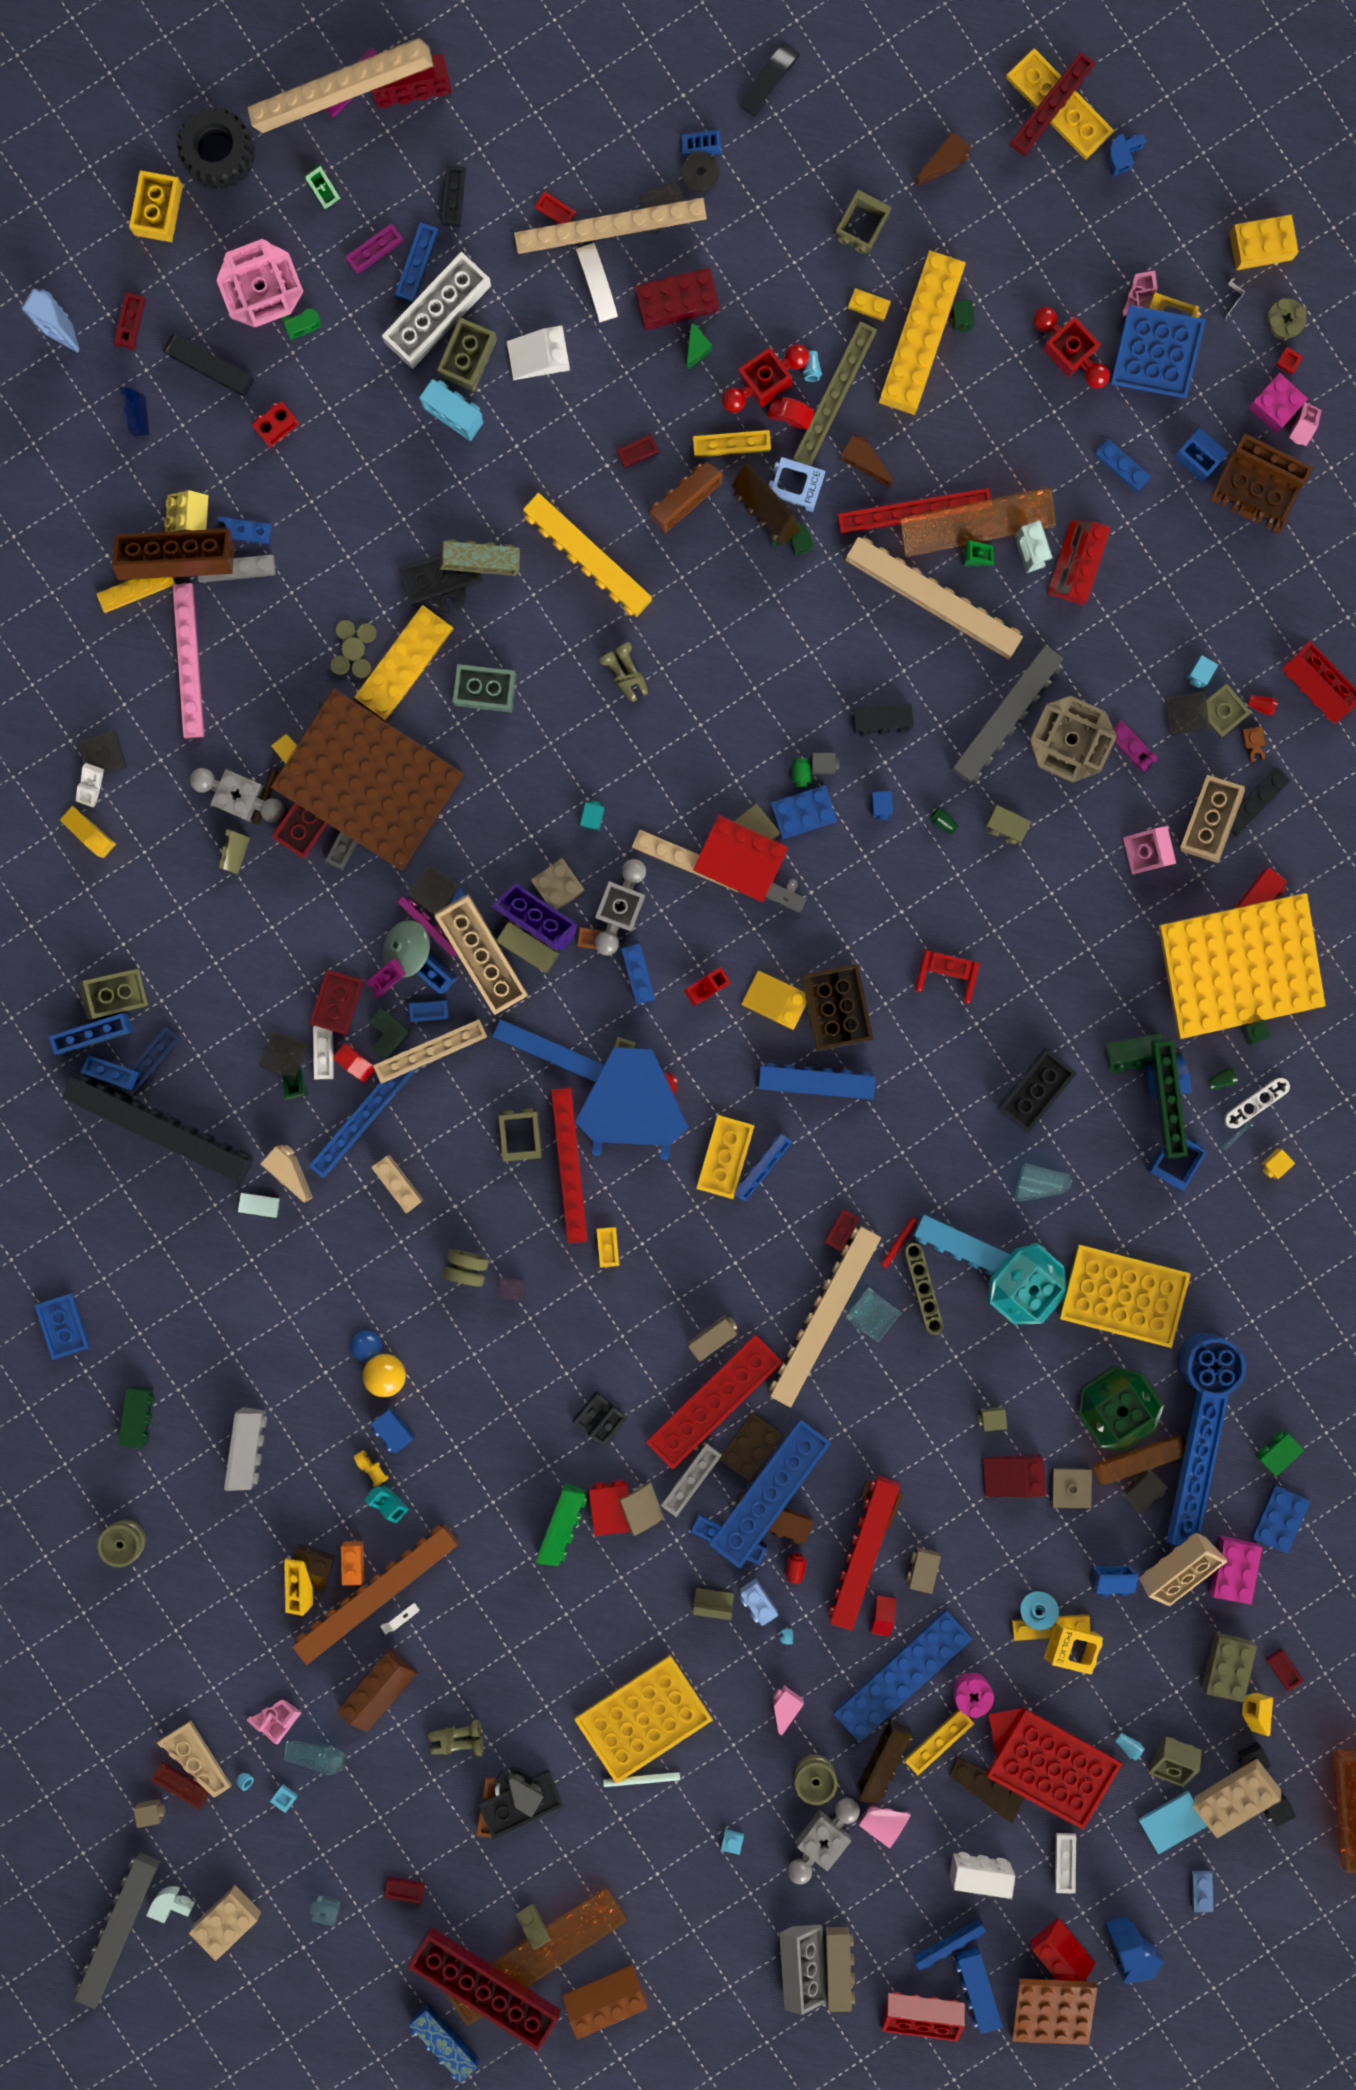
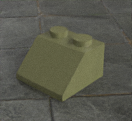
M1165 1737L1156 1749L1148 1774L1185 1787L1200 1771L1202 1750L1179 1742L1174 1738Z

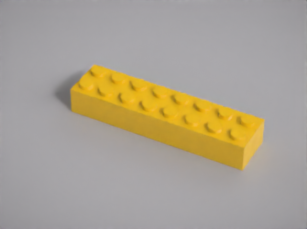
M929 250L879 400L880 404L915 415L966 262Z

